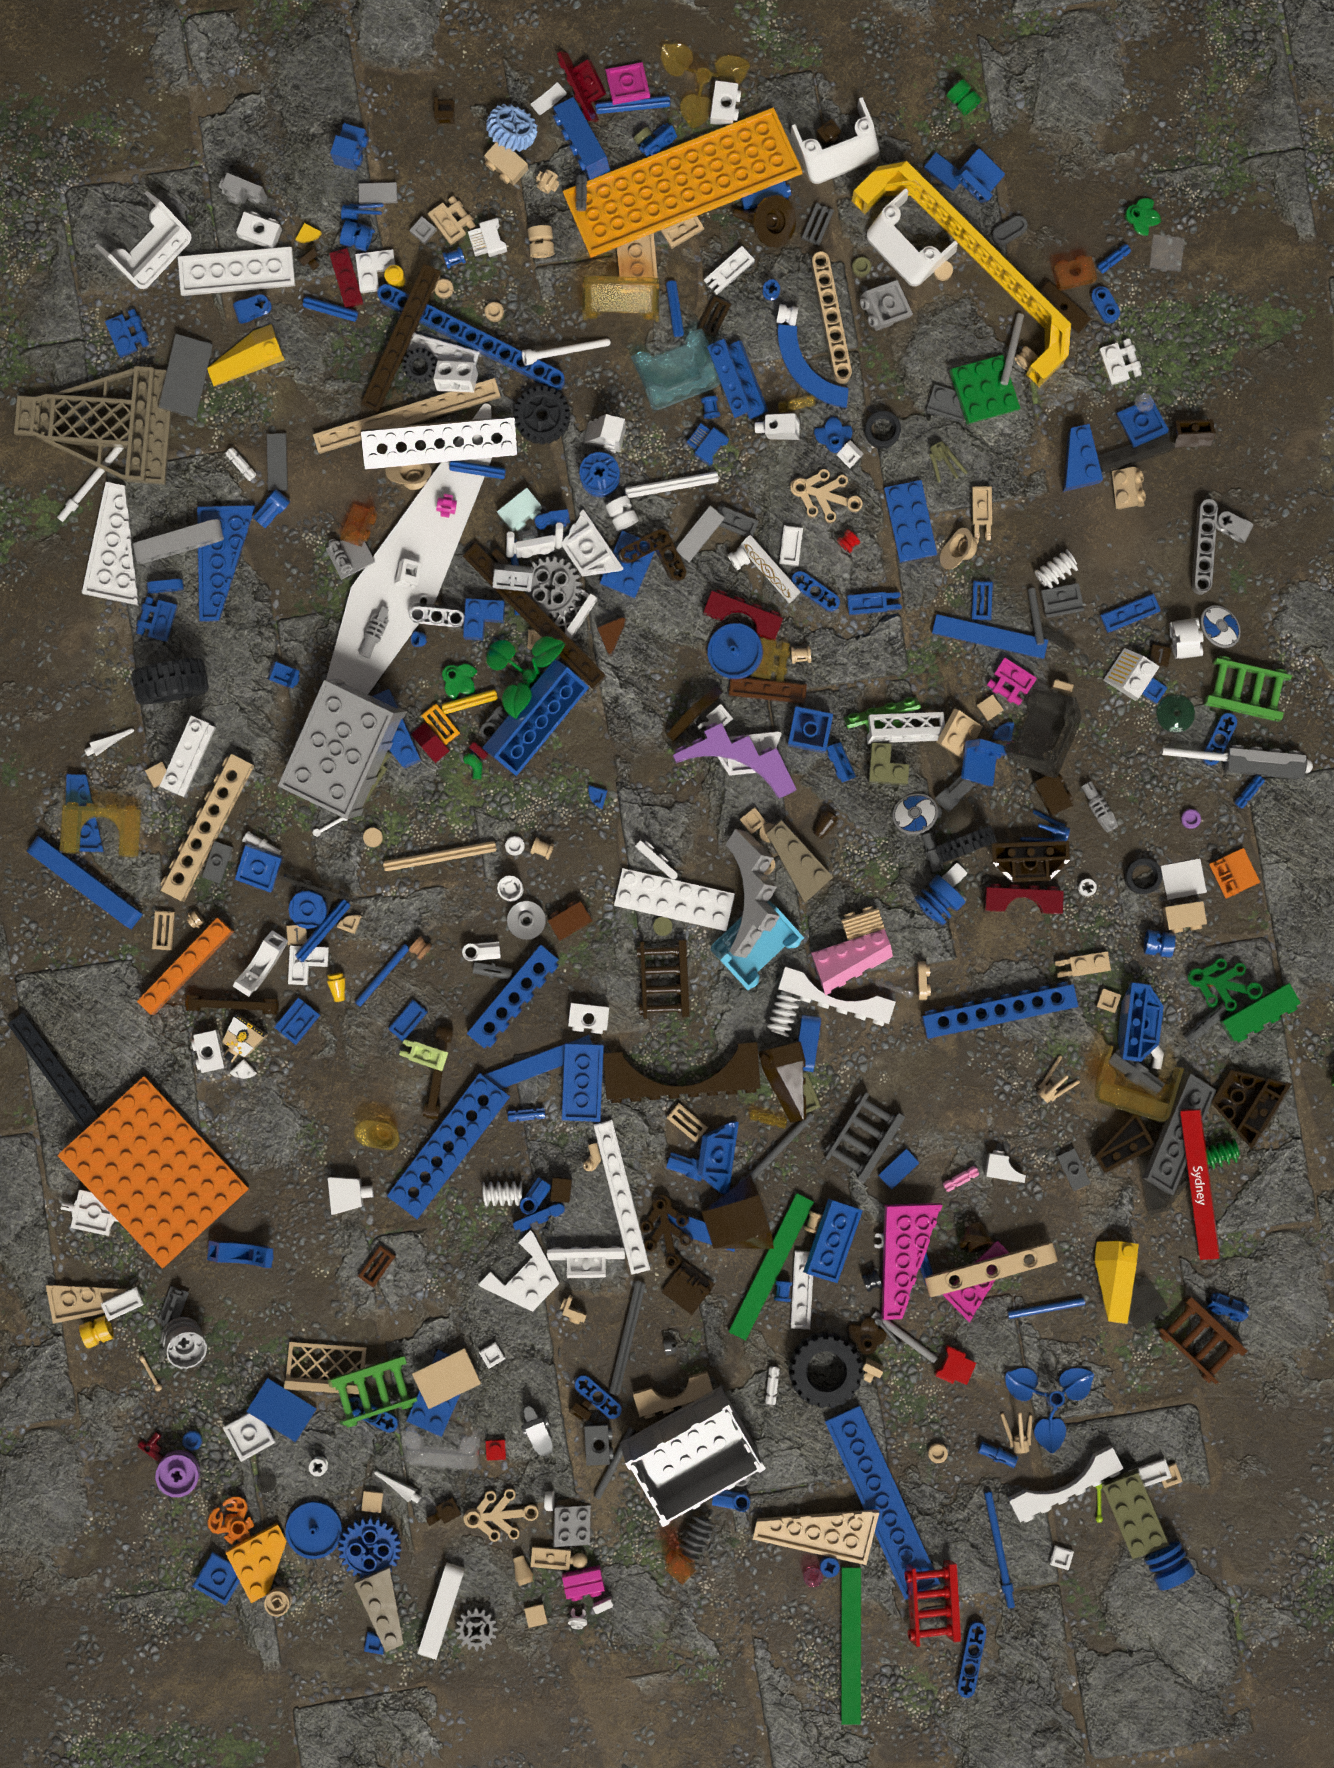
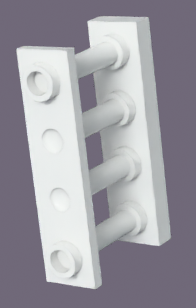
M190 716L160 787L180 796H186L216 727Z

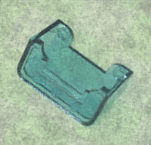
M702 328L688 334L685 346L651 358L647 352H639L631 356L652 409L660 410L711 390L721 383L707 348L709 343Z

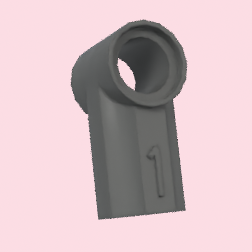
M960 776L950 787H946L935 800L949 812L974 785L971 781L962 779Z

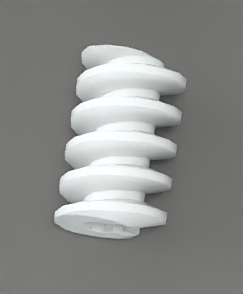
M1067 549L1065 550L1066 554L1060 553L1059 558L1054 557L1053 563L1048 561L1047 567L1041 566V572L1035 570L1036 577L1044 587L1047 585L1049 588H1053L1052 581L1059 584L1058 577L1065 580L1064 573L1072 575L1071 568L1078 571L1077 563Z
M777 995L781 1002H775L774 1005L779 1009L772 1010L776 1017H770V1020L774 1024H768L767 1027L771 1029V1032L789 1037L785 1031L792 1028L787 1024L794 1023L790 1016H796L792 1009L799 1008L794 1002L801 1000L786 995Z
M507 1181L503 1187H501L500 1182H497L496 1187L493 1186L492 1182H489L488 1187H486L483 1182V1201L485 1206H489L490 1201H492L493 1206H496L498 1200L501 1206H504L506 1200L509 1206H512L514 1200L516 1205L519 1206L522 1200V1181H520L519 1187H517L515 1181L512 1182L511 1187H509Z

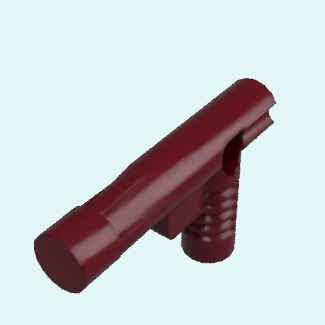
M156 1431L147 1444L141 1441L137 1447L160 1463L164 1456L159 1453L162 1447L156 1444V1442L162 1435ZM150 1446V1451H147L145 1447Z

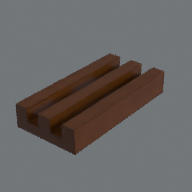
M380 1245L358 1277L374 1288L396 1255ZM380 1251L384 1252L367 1278L363 1276ZM388 1255L390 1258L387 1261V1263L384 1265V1267L379 1272L374 1281H370L371 1277L374 1275L376 1270L379 1268L381 1263Z

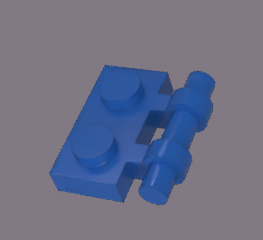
M135 309L128 311L130 319L127 321L123 314L105 321L120 358L138 351L136 347L138 342L141 343L142 347L149 345L147 332L143 330L142 320L137 315ZM134 326L137 333L135 336L131 335L130 327Z
M568 509L551 511L535 517L536 527L540 530L545 529L547 525H555L556 528L557 523H562L563 527L570 523Z
M146 597L145 603L141 607L142 614L140 620L136 624L138 626L136 634L143 636L145 629H149L148 637L168 642L178 605L158 600L157 606L154 607L152 606L154 599ZM150 612L154 613L152 623L147 622Z

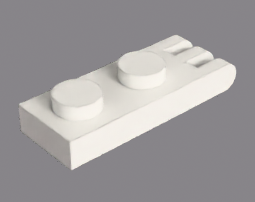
M741 246L707 276L704 282L707 284L713 279L714 281L709 287L713 289L718 285L719 287L714 291L717 295L753 264L755 260Z
M639 841L635 847L670 879L675 880L677 878V873L666 864L668 860L662 854L657 856L652 851L654 849L652 845L647 841L644 843Z

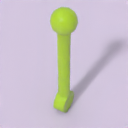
M1102 1483L1095 1486L1097 1488L1096 1521L1098 1523L1103 1521L1101 1516Z

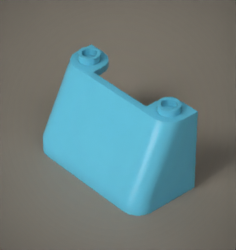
M769 900L767 903L780 917L771 931L764 930L761 937L757 940L746 958L733 956L729 951L737 937L742 917L720 936L710 949L747 990H750L759 983L760 975L757 972L784 947L788 949L798 947L804 939L783 913Z

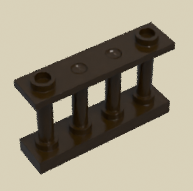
M679 940V944H676L674 947L644 948V942H640V946H637V958H641L643 1004H639V1015H643V1019H647V1013L678 1012V1014H682V1017H690L686 940ZM675 954V956H679L680 964H676V966L645 967V955ZM676 973V975H680V983H677V985L646 986V975ZM677 993L681 994V1002L668 1005H647L646 994Z

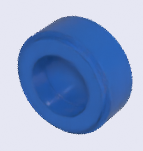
M195 1430L187 1432L182 1440L183 1446L190 1451L197 1450L203 1442L202 1435Z

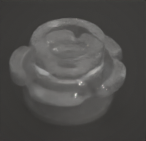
M1143 393L1136 398L1135 405L1139 411H1150L1153 408L1154 399L1149 394Z

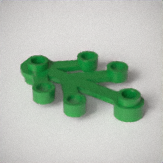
M1222 958L1216 960L1214 964L1204 970L1194 968L1188 974V982L1192 986L1200 988L1206 998L1207 1006L1214 1007L1218 1002L1217 997L1210 992L1208 984L1216 988L1228 1012L1235 1011L1237 1003L1230 997L1226 989L1245 993L1251 999L1260 998L1263 992L1262 986L1258 983H1251L1247 986L1228 981L1237 975L1242 976L1245 974L1246 967L1242 963L1236 964L1233 969L1217 978L1210 977L1209 975L1217 970L1224 971L1226 969L1227 962ZM1223 962L1225 966L1220 968L1217 964ZM1242 967L1244 970L1243 972H1238L1236 968ZM1199 975L1201 980H1194V976ZM1253 989L1257 990V991H1258V994H1257V995L1251 994V990H1253ZM1209 998H1214V999H1215V1003H1213V1004L1209 1003V1002H1208V999H1209ZM1233 1003L1234 1007L1228 1008L1227 1004Z

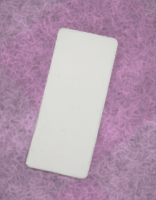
M557 82L547 92L532 102L531 106L541 115L562 99L567 92Z
M956 863L942 878L954 887L967 875V872Z

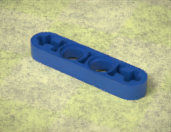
M973 1621L968 1627L957 1682V1690L964 1698L971 1697L976 1688L986 1638V1628L980 1621ZM977 1626H980L982 1630L977 1636V1639L981 1640V1642L970 1640V1638H975V1632L972 1629H976ZM970 1645H977L979 1647L977 1654L971 1655L968 1652ZM967 1664L975 1666V1671L972 1674H967L964 1671ZM963 1676L969 1679L968 1685L971 1688L966 1693L961 1688V1686L966 1684V1679H962Z

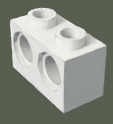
M437 361L433 380L437 391L474 393L478 372L475 362Z

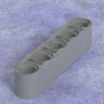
M1211 499L1203 501L1197 509L1192 590L1198 595L1206 593L1212 587L1218 507L1216 502ZM1203 506H1210L1212 512L1209 514L1204 512ZM1202 524L1209 525L1210 532H1204ZM1206 543L1209 546V550L1203 551L1200 544ZM1199 562H1205L1207 570L1200 569ZM1198 581H1204L1206 589H1200L1197 584Z
M215 519L138 541L133 544L137 564H144L224 540L220 520Z

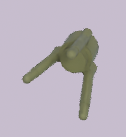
M943 441L930 448L932 453L929 456L932 460L938 483L941 482L936 459L938 461L944 460L953 476L958 479V475L950 463L948 455L964 474H967L966 469L953 455L949 447L945 446Z

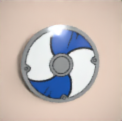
M1210 606L1204 610L1200 622L1206 638L1218 647L1229 648L1234 646L1238 642L1241 633L1236 617L1228 609L1221 606Z
M924 794L905 796L895 805L893 810L895 826L907 834H920L929 830L935 824L938 817V807L935 801Z

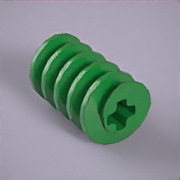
M1234 1138L1231 1140V1143L1225 1140L1224 1146L1221 1142H1218L1216 1147L1210 1144L1209 1150L1206 1147L1208 1165L1210 1164L1213 1169H1215V1163L1223 1167V1161L1230 1165V1159L1238 1163L1240 1152Z

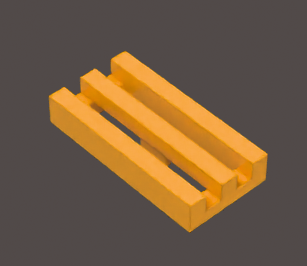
M437 704L421 715L445 746L460 734ZM435 709L454 731L452 735L434 714L433 711ZM429 714L434 718V720L446 733V735L448 736L447 739H445L442 736L438 729L429 720V718L427 717Z

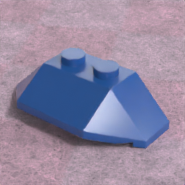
M1130 983L1122 1000L1117 1040L1121 1059L1141 1062L1159 1045L1164 1006L1151 985Z

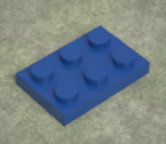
M622 531L613 554L623 567V570L604 573L600 584L635 599L655 551L632 563H622L618 557L619 550L640 539ZM641 541L639 547L641 551L646 552L648 544L645 541ZM635 549L630 552L626 551L624 557L630 559L629 556L637 552Z

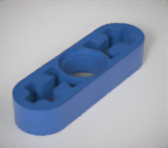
M799 571L792 576L791 581L806 597L828 612L838 609L840 599L833 592L805 572ZM801 576H803V581L806 584H808L809 581L812 582V584L808 586L807 591L803 590L806 586L802 583H800L799 585L796 584V577L800 578ZM814 586L819 587L821 590V594L818 597L810 594V589ZM824 592L827 593L825 596L827 599H835V607H828V602L824 599L822 602L819 601L823 597Z
M1227 713L1219 718L1204 752H1212L1214 749L1210 747L1212 745L1215 748L1221 749L1220 751L1216 750L1215 753H1224L1237 725V719L1233 714ZM1230 718V722L1232 723V725L1227 726L1225 730L1229 733L1227 734L1224 731L1218 730L1219 727L1220 729H1223L1225 726V722H1223V719L1226 720ZM1217 734H1221L1225 738V742L1222 745L1215 743L1214 738ZM1202 759L1203 762L1209 766L1215 765L1219 762L1216 760H1212L1210 762L1207 759Z
M580 1375L576 1379V1390L610 1419L620 1416L622 1410L620 1403L587 1375ZM586 1379L588 1380L587 1385L590 1388H592L593 1385L596 1387L591 1391L589 1396L586 1394L587 1392H589V1390L586 1387H583L582 1389L579 1387L580 1380L585 1381ZM597 1391L602 1392L604 1395V1399L601 1402L593 1400V1394ZM607 1398L610 1399V1401H608V1404L610 1406H617L616 1414L614 1412L610 1414V1409L606 1405L604 1408L601 1407L606 1402Z
M360 1396L349 1398L350 1403L358 1400V1405L363 1407ZM370 1402L372 1409L380 1408L379 1406ZM360 1408L352 1409L355 1416L359 1415L362 1411ZM388 1411L383 1412L385 1414L383 1419H393L394 1427L390 1426L387 1428V1423L381 1421L380 1424L377 1423L382 1413L378 1414L376 1419H362L388 1433L395 1431L399 1424L398 1418Z

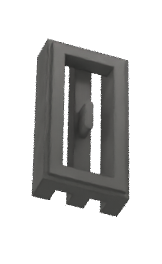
M816 203L802 240L819 246L834 210ZM818 210H820L821 213L809 238L807 235ZM827 213L828 216L816 241L814 237L824 214Z

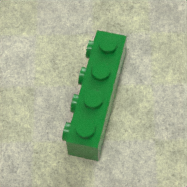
M1285 983L1219 1022L1230 1041H1237L1239 1043L1247 1039V1034L1250 1032L1257 1033L1265 1028L1264 1024L1268 1022L1272 1024L1280 1020V1015L1285 1012L1290 1014L1298 1009L1297 1005L1301 1004L1291 984Z

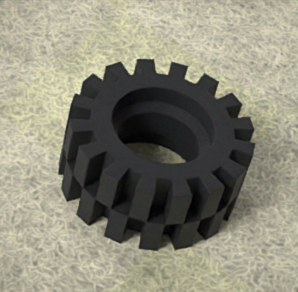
M417 348L409 351L404 356V362H402L404 369L402 370L410 381L424 383L434 378L437 358L433 355V352L428 351L426 348ZM417 358H422L427 363V369L423 373H418L413 368V363Z

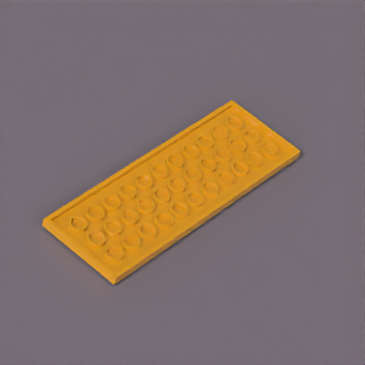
M773 107L587 181L586 211L579 212L576 210V186L564 190L563 195L588 254L592 258L803 173Z

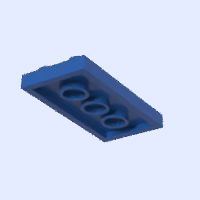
M922 480L885 487L884 493L899 563L936 556L937 551Z
M565 1043L562 1120L600 1122L603 1044Z
M828 1199L803 1270L804 1273L838 1283L863 1210Z
M438 1349L432 1364L450 1354ZM419 1391L417 1401L411 1409L407 1422L442 1437L460 1394L428 1409Z

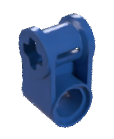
M260 294L237 301L233 304L238 322L242 324L267 315L271 311L272 305L267 297ZM261 301L264 302L263 308L259 307Z

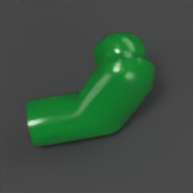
M473 753L465 754L463 757L464 763L469 764L473 768L472 779L482 780V761Z

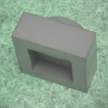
M423 217L410 229V233L424 245L437 231Z

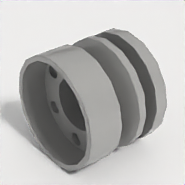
M179 1317L165 1325L162 1330L161 1340L168 1361L175 1367L185 1369L199 1364L206 1355L207 1346L198 1323L189 1317Z

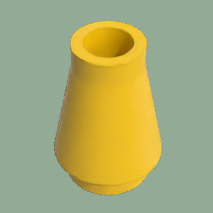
M343 973L328 975L327 984L334 1002L346 1000L345 977H343Z

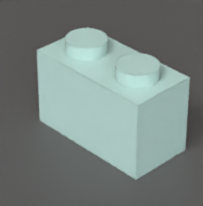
M526 488L498 510L497 513L512 532L515 530L518 532L526 526L525 522L530 518L533 520L537 515H540L542 506Z

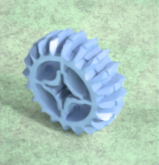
M505 104L502 106L497 105L488 116L486 130L489 132L488 136L493 137V142L498 143V147L502 145L505 147V150L509 148L512 152L515 150L520 152L533 144L537 136V125L535 124V119L531 118V114L525 113V109L521 110L518 106L513 107L512 104L509 106Z

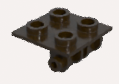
M684 1261L661 1292L689 1314L693 1315L715 1284Z

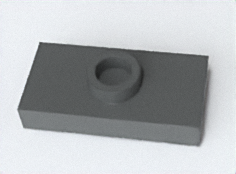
M214 841L202 878L221 884L233 847Z
M1075 1148L1057 1156L1072 1191L1091 1184Z

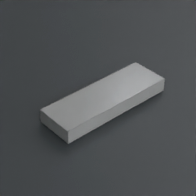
M710 505L677 546V552L690 562L726 517Z

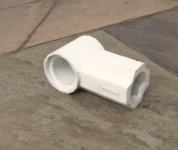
M499 942L467 944L462 950L463 957L467 961L500 958ZM469 947H473L477 951L476 956L473 958H469L465 954L466 949Z

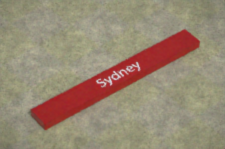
M1201 1108L1182 1109L1180 1112L1200 1260L1219 1259L1220 1252Z

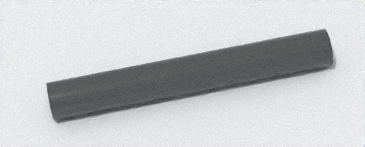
M1035 588L1028 589L1036 642L1037 645L1044 644L1036 591Z

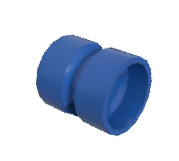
M346 220L342 228L340 244L348 247L355 245L356 249L367 251L371 242L373 228L363 224L359 227L356 222Z
M1148 929L1144 940V954L1156 955L1159 953L1161 957L1171 958L1175 948V933L1163 932L1160 934L1159 931Z

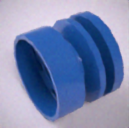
M596 452L587 456L580 465L579 475L581 484L588 494L593 497L602 498L616 491L620 481V470L618 463L612 456L607 453ZM596 470L604 471L603 476L596 475Z
M936 875L928 883L932 893L922 889L921 893L926 899H923L920 895H917L914 899L920 906V909L931 920L943 926L946 921L941 915L943 914L950 919L952 916L947 909L950 907L957 912L966 902L941 876Z
M1180 1541L1170 1542L1169 1546L1153 1551L1144 1558L1146 1565H1150L1148 1567L1150 1572L1158 1571L1153 1578L1159 1590H1168L1176 1587L1196 1573L1189 1559L1181 1560L1186 1553L1184 1550H1181L1182 1545Z

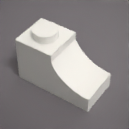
M993 1150V1153H988L984 1176L1025 1183L1026 1175L1018 1173L1011 1167L1009 1157L1004 1155L1005 1152Z

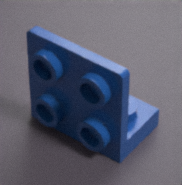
M977 149L956 173L954 178L980 203L989 201L993 196L990 192L1004 177L1005 173L981 149Z
M983 739L966 741L961 778L982 785L993 786L996 759L1009 755L1010 747Z

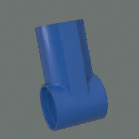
M275 489L267 497L265 504L257 511L253 518L266 528L291 501Z
M671 1152L667 1169L685 1174L686 1177L697 1181L702 1180L697 1174L698 1159H690Z
M538 1177L521 1201V1211L525 1214L535 1213L552 1186ZM527 1200H531L534 1203V1209L530 1212L526 1211L523 1207Z
M730 1490L722 1491L713 1496L712 1500L713 1506L736 1509L739 1512L746 1511L751 1503V1497L748 1493ZM739 1497H744L747 1500L745 1506L737 1504Z

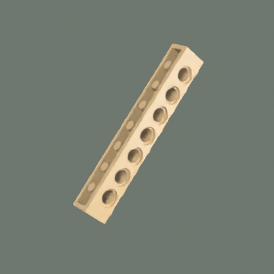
M233 754L230 757L227 756L224 760L222 773L217 774L213 790L209 791L205 797L207 802L204 808L199 809L195 825L192 824L187 832V835H189L187 841L182 842L178 850L180 852L178 858L174 859L169 867L171 872L161 882V891L180 901L185 902L212 849L214 841L217 840L254 768V765ZM231 771H236L237 778L234 781H229L228 774ZM222 788L228 789V795L225 798L219 796ZM214 805L219 806V813L217 815H212L210 812L211 807ZM205 822H209L211 825L208 832L202 831V825ZM196 839H200L202 842V846L199 849H194L193 842ZM187 856H191L193 863L187 867L184 864V859ZM178 873L184 875V881L180 884L175 881Z

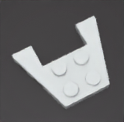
M530 1230L519 1241V1244L533 1256L506 1285L492 1272L478 1285L533 1312L559 1285V1281L533 1231Z

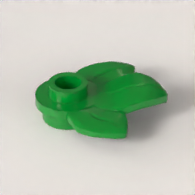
M1150 198L1140 199L1136 205L1129 206L1125 212L1126 221L1133 224L1134 230L1143 236L1148 235L1149 227L1161 222L1159 213L1152 209L1154 200Z
M461 664L458 667L454 665L446 666L442 671L446 694L455 699L459 692L463 694L474 693L475 687L471 678L477 673V670L468 664ZM450 671L455 673L454 678L449 677Z

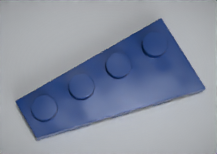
M67 774L64 851L103 852L86 775Z

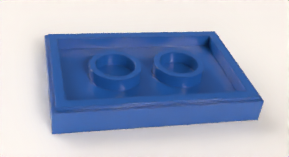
M267 1378L246 1412L296 1443L315 1413L316 1408Z

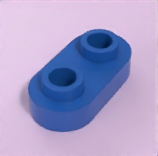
M1106 287L1095 288L1091 294V301L1103 322L1108 324L1114 323L1120 316L1118 305ZM1103 293L1105 297L1101 299L1098 297V294ZM1107 310H1112L1114 314L1109 315Z

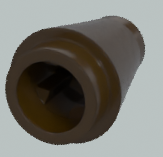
M826 810L825 813L822 812L813 833L823 839L838 824L839 817L829 810Z

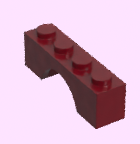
M720 590L711 592L703 615L719 621L733 613L745 614L755 623L758 636L775 642L783 618L780 617L781 614L772 610L770 612L763 611V607L752 603V606L745 604V600L739 597L732 599L727 597V593Z
M990 884V888H985L984 911L1004 912L1014 899L1028 898L1037 904L1041 914L1061 915L1063 914L1064 891H1059V887H1047V890H1039L1040 886H1028V889H1020V885H1009V888H1001V884Z

